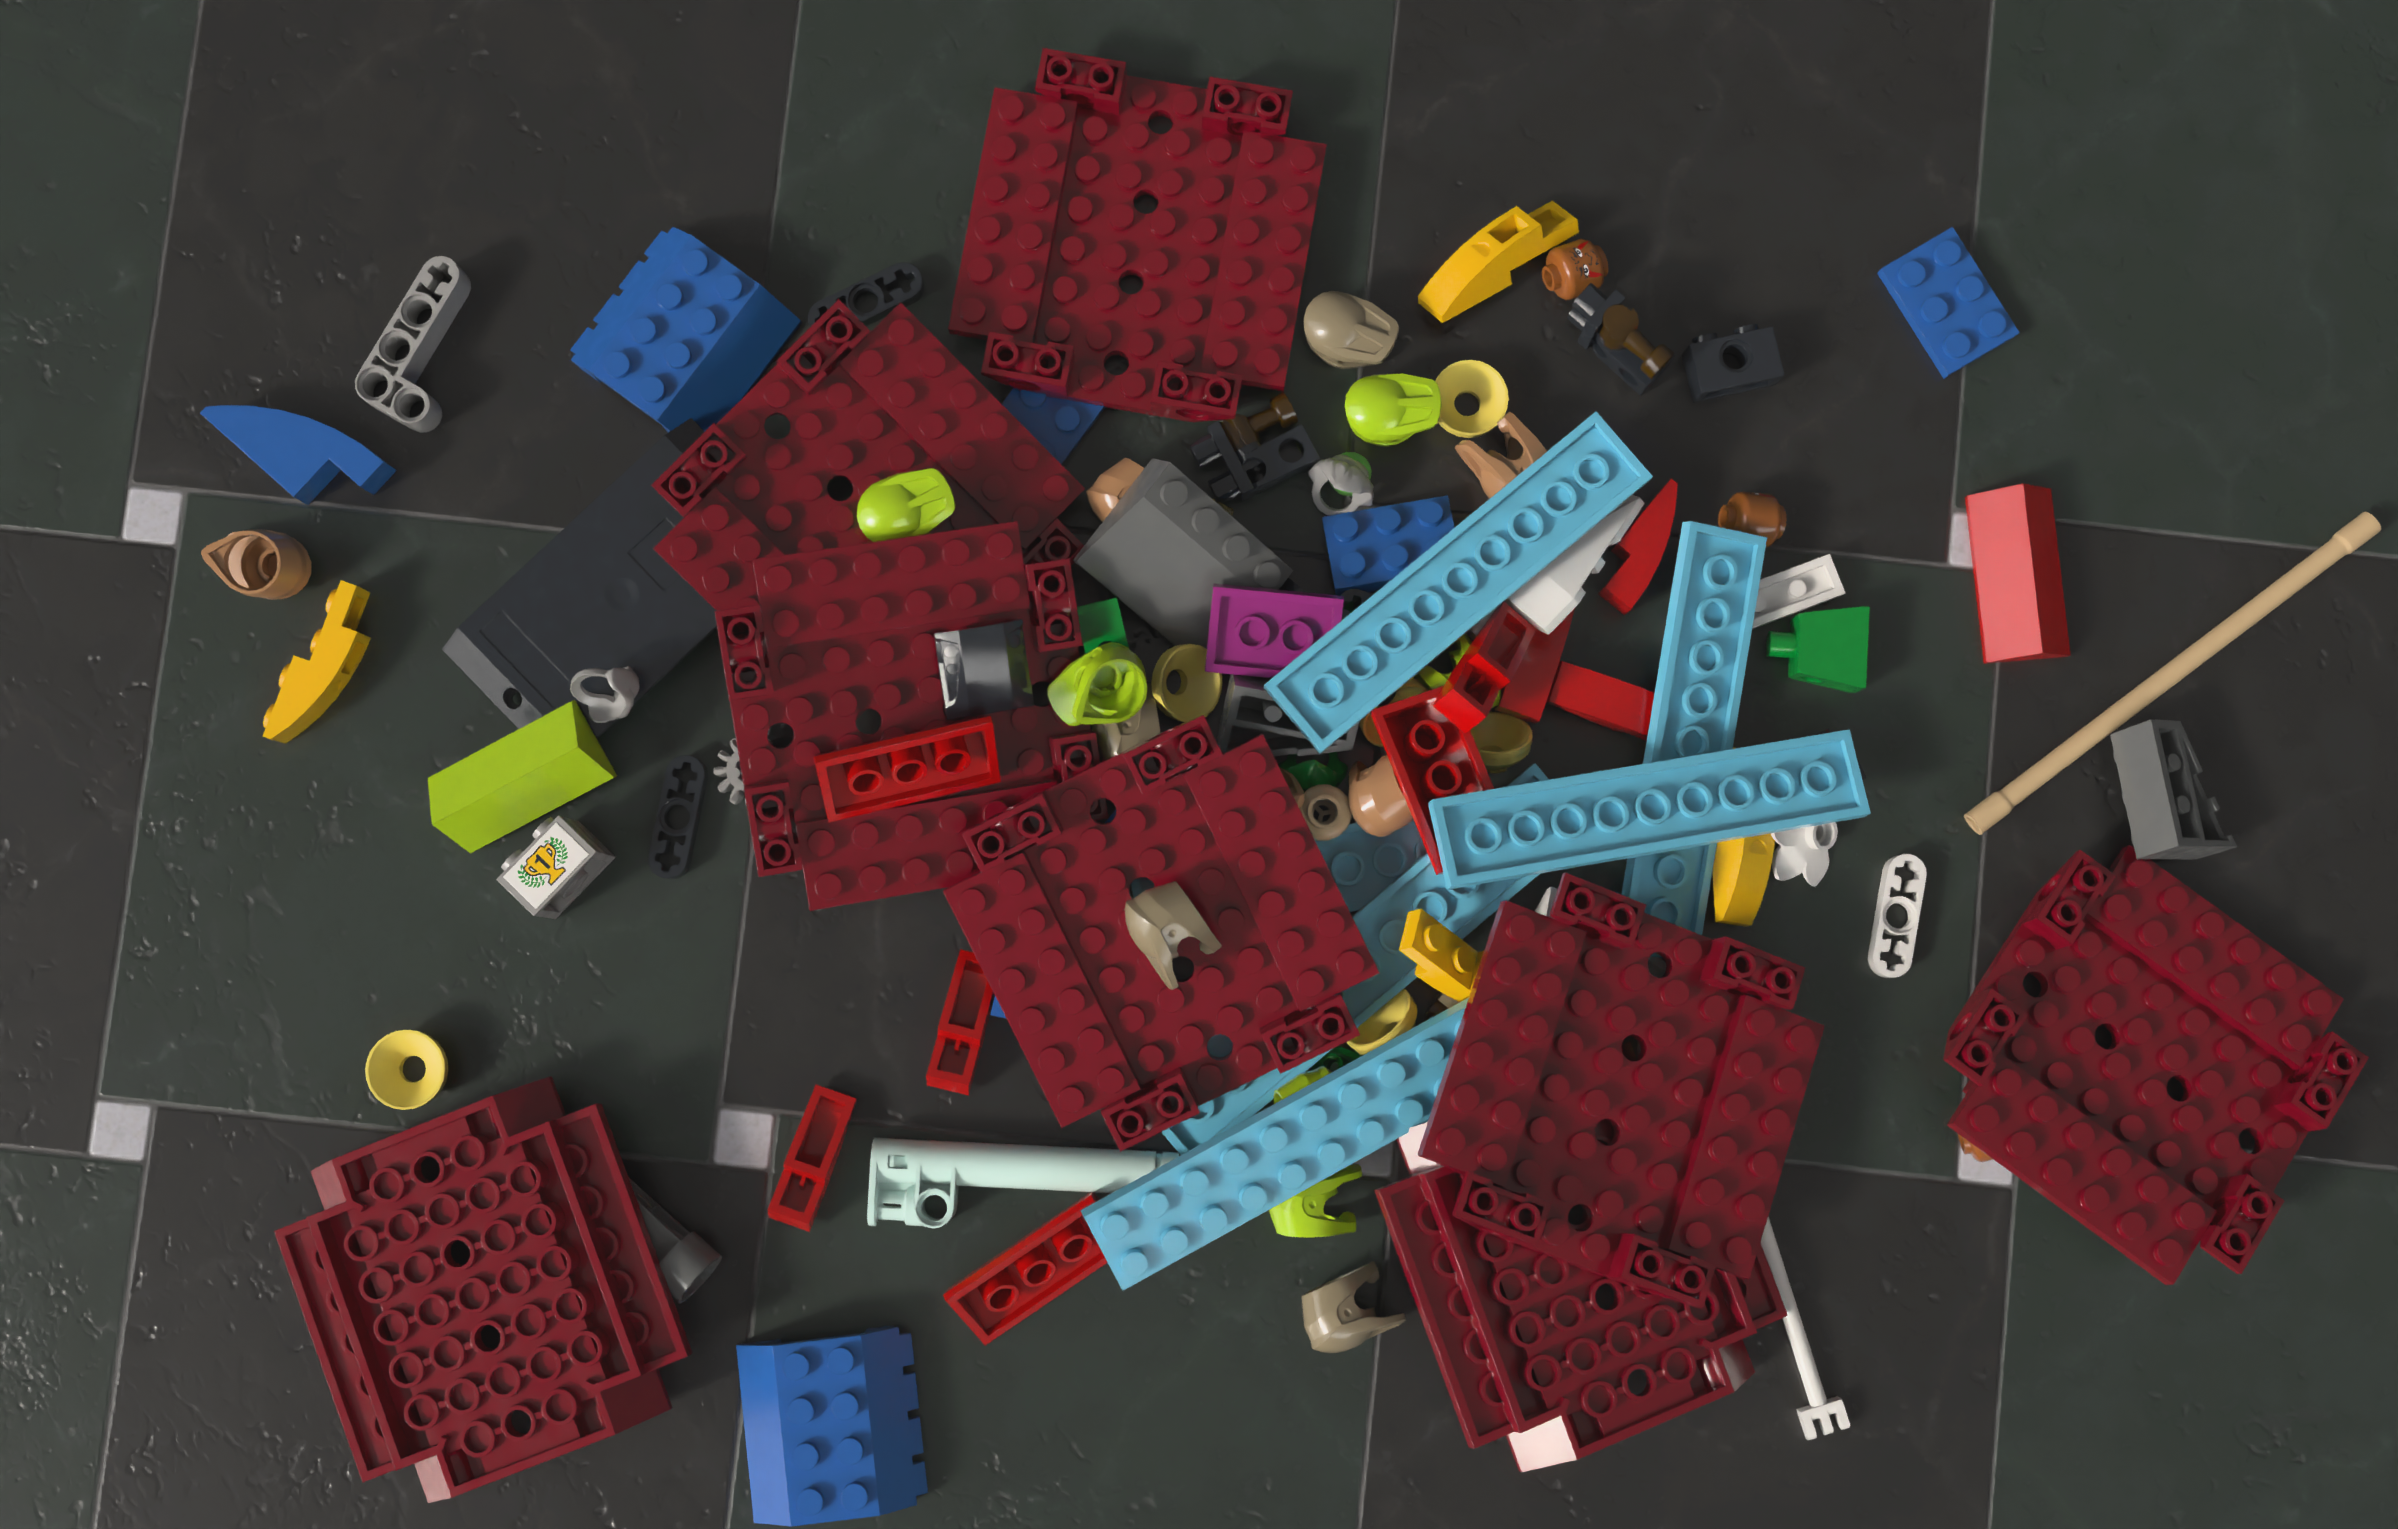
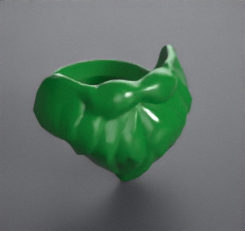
M1337 752L1327 753L1329 755L1327 766L1319 763L1317 760H1309L1297 764V754H1289L1286 760L1278 763L1279 767L1294 775L1304 792L1318 784H1329L1338 787L1345 779L1348 770L1347 764L1339 760Z

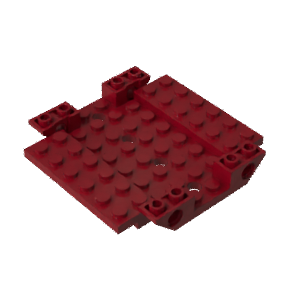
M1047 48L1042 49L1035 86L1036 92L1042 95L995 87L948 326L949 334L987 340L981 375L1019 391L1043 393L1047 397L1188 422L1235 419L1242 385L1284 392L1327 144L1278 136L1286 134L1293 91L1216 77H1209L1207 89L1127 75L1126 62ZM1164 116L1172 122L1173 126L1167 133L1157 134L1149 128L1150 121L1155 117ZM1149 195L1157 200L1158 207L1152 213H1140L1134 207L1135 201L1140 196ZM1127 275H1136L1143 281L1144 285L1139 292L1127 294L1121 290L1119 286L1120 281ZM1120 355L1128 361L1129 366L1123 374L1112 375L1104 367L1106 360L1111 356Z
M838 299L777 360V365L716 425L713 423L651 485L684 517L653 549L716 611L759 605L752 560L872 542L860 529L857 519L858 503L866 489L872 484L898 473L934 468L943 474L950 485L956 508L953 514L929 534L1018 521L1024 567L1027 564L1070 558V564L1072 565L1074 558L1084 545L1056 518L1085 488L901 302L870 332ZM772 415H782L790 422V432L786 437L773 439L767 435L764 428L765 422ZM842 476L851 482L853 492L850 498L845 501H836L829 496L827 485L832 478ZM863 709L862 711H860V712L858 713L857 717H856V720H857L867 709Z
M1018 521L754 559L752 563L759 605L714 611L758 877L803 870L810 911L947 888L980 872L961 833L995 814L1100 763L1096 732L1091 730L1090 724L1069 726L1056 714L1050 702L1043 706L1033 705L956 720H947L943 712L944 702L933 633L964 630L1023 619L1025 649L1031 686L1039 681H1045L1050 685L1070 663L1080 658L1078 646H1083L1070 558L1027 564L1024 567ZM871 708L880 714L881 724L873 733H863L856 727V717L863 709ZM981 716H991L1001 782L828 823L812 755ZM783 722L790 725L793 729L794 737L789 745L776 747L769 742L767 738L768 730L775 723ZM1106 798L1097 799L1091 805V815L1096 821L1109 818Z
M1201 715L1153 736L1053 785L961 833L980 872L944 889L943 893L1061 1128L1102 1109L1101 1114L1121 1152L1199 1114L1200 1105L1276 1068H1278L1281 1074L1360 1035L1341 994L1338 993L1379 974V971L1263 734L1226 752H1222L1204 715ZM1106 798L1114 803L1116 816L1110 822L1100 823L1092 817L1091 805L1097 799ZM1140 877L1150 879L1155 887L1176 881L1222 945L1216 952L1205 954L1200 950V940L1188 936L1182 939L1177 945L1178 955L1189 958L1194 964V971L1186 979H1176L1179 987L1173 990L1165 985L1146 955L1136 946L1126 925L1124 910L1126 901L1133 899L1129 887L1135 879ZM1215 1035H1225L1232 1041L1233 1047L1228 1055L1215 1057L1208 1051L1207 1043Z
M2131 845L2121 849L2109 869L2102 866L2082 850H2078L2036 893L1948 1031L1943 1060L1970 1080L1962 1091L1966 1095L1947 1123V1126L2163 1284L2173 1285L2199 1241L2200 1248L2236 1274H2242L2285 1201L2273 1192L2307 1133L2328 1128L2369 1057L2333 1031L2328 1032L2321 1038L2344 1000L2342 997L2152 860L2137 859L2135 848ZM2027 974L2035 976L2040 982L2041 991L2037 997L2030 996L2024 989L2023 980ZM2098 1026L2107 1028L2111 1033L2112 1043L2108 1049L2102 1048L2096 1042L2095 1031ZM2171 1077L2177 1079L2182 1084L2183 1096L2180 1101L2172 1099L2167 1092V1083ZM2243 1130L2249 1131L2255 1140V1148L2250 1154L2245 1152L2239 1144V1135Z
M1563 873L1550 912L1552 918L1507 900L1500 902L1417 1156L1451 1168L1453 1172L1464 1175L1452 1213L1454 1217L1481 1231L1641 1291L1703 1308L1715 1269L1742 1279H1750L1825 1026L1784 1010L1794 1008L1805 967L1727 936L1710 939L1645 913L1646 904L1571 874ZM1653 953L1662 956L1666 963V971L1661 978L1653 976L1648 969V960ZM1627 1036L1634 1037L1640 1045V1054L1634 1061L1628 1060L1622 1052V1042ZM1603 1119L1610 1122L1614 1129V1137L1607 1145L1601 1144L1595 1136L1596 1125ZM1577 1204L1586 1210L1588 1218L1584 1228L1579 1231L1574 1230L1568 1221L1570 1209Z
M1623 1043V1055L1630 1061L1636 1060L1631 1043ZM1604 1119L1595 1128V1136L1603 1145L1609 1144L1614 1137L1613 1126ZM1428 1122L1409 1128V1133L1396 1139L1408 1172L1414 1175L1374 1191L1468 1447L1475 1449L1506 1436L1519 1472L1578 1460L1735 1392L1755 1373L1743 1339L1756 1334V1329L1788 1316L1761 1243L1750 1279H1742L1715 1269L1704 1307H1694L1641 1291L1481 1231L1454 1217L1452 1213L1464 1175L1453 1172L1451 1168L1417 1156ZM1583 1207L1580 1221L1576 1224H1570L1576 1231L1584 1228L1587 1223V1212ZM1607 1283L1612 1287L1615 1297L1613 1304L1609 1308L1602 1309L1596 1302L1595 1294L1599 1286ZM1640 1369L1646 1376V1387L1640 1394L1634 1395L1629 1390L1627 1381L1632 1371Z
M552 1076L490 1096L334 1158L313 1169L311 1174L324 1210L274 1231L362 1483L391 1471H397L415 1464L428 1503L458 1496L616 1435L671 1410L673 1407L658 1368L693 1354L667 1281L659 1265V1259L602 1104L597 1103L566 1115ZM427 1156L436 1159L440 1166L439 1176L434 1181L426 1179L421 1171V1164ZM456 1240L465 1242L470 1249V1258L465 1265L458 1264L452 1258L451 1248ZM485 1325L494 1326L500 1333V1344L496 1349L488 1348L481 1339V1332ZM515 1410H522L529 1415L531 1428L528 1433H520L514 1429L511 1418Z

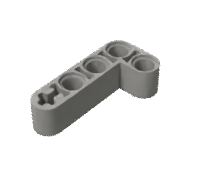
M435 256L423 265L355 379L357 394L378 411L420 433L429 432L439 425L442 418V409L433 397L416 386L415 383L471 290V281L468 275L452 259L445 256ZM444 277L451 279L449 283L441 282ZM432 294L440 300L438 303L431 297ZM432 309L431 318L423 324H417L418 315L423 310ZM403 345H410L409 354L404 359L396 361L395 355L397 350ZM388 381L386 392L379 397H374L373 391L375 386L379 382ZM424 401L425 407L423 412L417 417L410 418V409L414 403Z

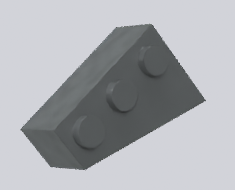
M1231 674L1216 737L1222 752H1226L1263 734L1273 756L1319 754L1263 688L1264 684L1272 678ZM1359 723L1321 754L1353 750Z
M2150 719L2110 734L2114 750L2113 756L2117 764L2122 788V799L2126 806L2131 830V841L2135 848L2137 859L2196 860L2237 847L2232 834L2224 836L2214 812L2219 810L2220 807L2215 796L2207 799L2196 775L2203 772L2181 721Z

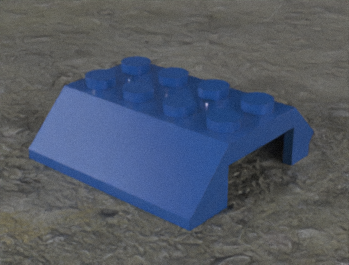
M672 227L668 233L661 230L644 253L648 257L645 263L638 261L619 285V288L623 291L621 295L612 294L593 319L598 324L595 329L587 327L570 351L575 355L571 361L599 383L603 382L660 423L667 432H670L690 418L706 431L713 423L716 425L755 386L802 324V321L747 274L694 236Z
M892 1325L868 1328L864 1333L784 1343H781V1339L736 1345L754 1523L792 1527L881 1516L916 1506V1496L928 1493L925 1461H912L913 1455L924 1453L920 1417H908L907 1411L919 1408L915 1372L903 1373L904 1366L914 1364L911 1333L899 1334V1328Z

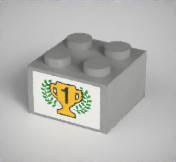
M558 815L555 819L552 817L546 819L537 827L532 835L535 840L524 851L519 849L505 860L501 866L504 872L496 880L533 916L556 919L616 856L579 821Z

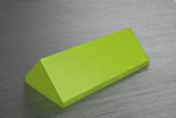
M573 700L428 777L432 825L469 853H472L613 779L617 774L579 706Z

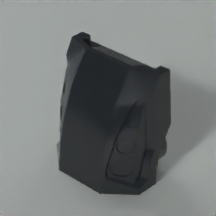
M1023 619L964 630L933 633L947 720L1034 705L1025 649Z

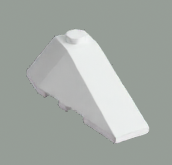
M1632 495L1504 602L1537 630L1549 635L1580 603L1586 593L1581 586L1590 573L1597 574L1601 571L1605 564V561L1601 558L1602 554L1608 546L1614 545L1622 539L1645 503L1640 497Z

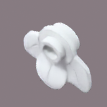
M1836 822L1771 833L1773 839L1779 844L1775 849L1772 859V869L1775 878L1785 881L1803 873L1807 883L1813 887L1817 886L1829 866L1828 849L1834 845L1838 834Z

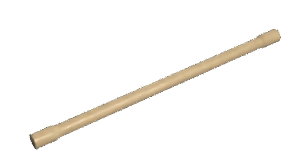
M2362 512L2337 531L2323 546L2000 791L1992 793L1964 815L1968 825L1977 834L1982 835L2007 816L2017 804L2342 557L2353 553L2381 531L2378 520L2372 514Z

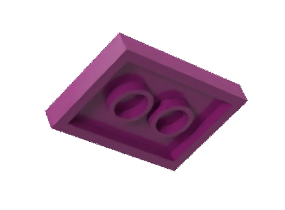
M1213 583L1205 672L1273 678L1342 621L1344 597Z

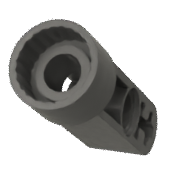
M629 1178L672 1298L680 1304L687 1300L709 1278L719 1265L722 1256L695 1231L690 1233Z

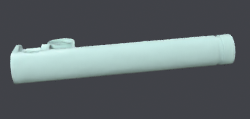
M874 1138L870 1159L867 1221L869 1226H876L878 1220L904 1221L909 1226H925L932 1229L942 1227L956 1214L959 1186L1113 1193L1179 1157V1152L1157 1154L1156 1151L1123 1150L1120 1152L1119 1149ZM938 1195L945 1200L947 1212L943 1218L936 1219L927 1214L925 1211V1201L928 1196ZM883 1203L900 1204L901 1206H885Z

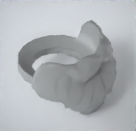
M1340 454L1332 458L1321 459L1308 471V475L1313 481L1311 491L1313 502L1325 515L1330 516L1354 512L1359 506L1372 505L1374 486L1369 480L1368 470L1362 463L1353 460L1349 456ZM1329 480L1335 489L1352 492V502L1350 505L1343 509H1335L1325 504L1320 492L1324 483Z
M630 666L609 670L588 668L575 674L571 680L570 690L579 702L588 705L589 717L594 722L606 723L610 720L624 718L629 714L630 709L633 707L634 698L639 692V678ZM591 676L605 677L611 688L615 690L614 695L588 692L582 687L581 682Z

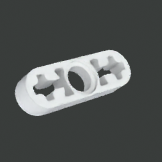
M1902 854L1890 858L1882 870L1868 951V964L1876 975L1884 978L1902 976L1909 970L1912 963L1927 872L1924 863L1918 857L1911 854ZM1905 863H1907V870L1914 872L1913 880L1905 881L1902 893H1911V900L1903 896L1890 897V890L1894 892L1900 891L1902 880L1901 877L1895 875V868L1903 867ZM1894 903L1902 905L1908 913L1907 923L1899 929L1892 927L1886 919L1887 909ZM1883 932L1893 936L1904 935V942L1894 941L1893 954L1899 956V963L1891 965L1889 970H1887V962L1880 960L1881 952H1888L1891 945V939H1882Z

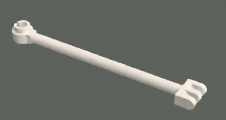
M1768 1217L1760 1243L1788 1316L1782 1319L1810 1405L1796 1410L1804 1435L1809 1441L1817 1438L1813 1420L1818 1419L1824 1435L1833 1433L1829 1417L1831 1414L1835 1415L1836 1422L1841 1430L1849 1428L1850 1423L1842 1399L1838 1396L1830 1399L1826 1398Z

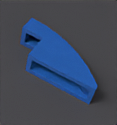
M240 405L208 406L200 412L202 416L288 493L307 505L314 500L341 470L357 485L372 495H375L397 471L374 452L335 428L305 416L279 409Z

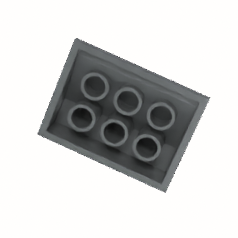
M1154 458L1147 464L1073 560L1174 646L1195 644L1206 649L1213 583L1279 590L1293 572L1286 563L1171 462Z

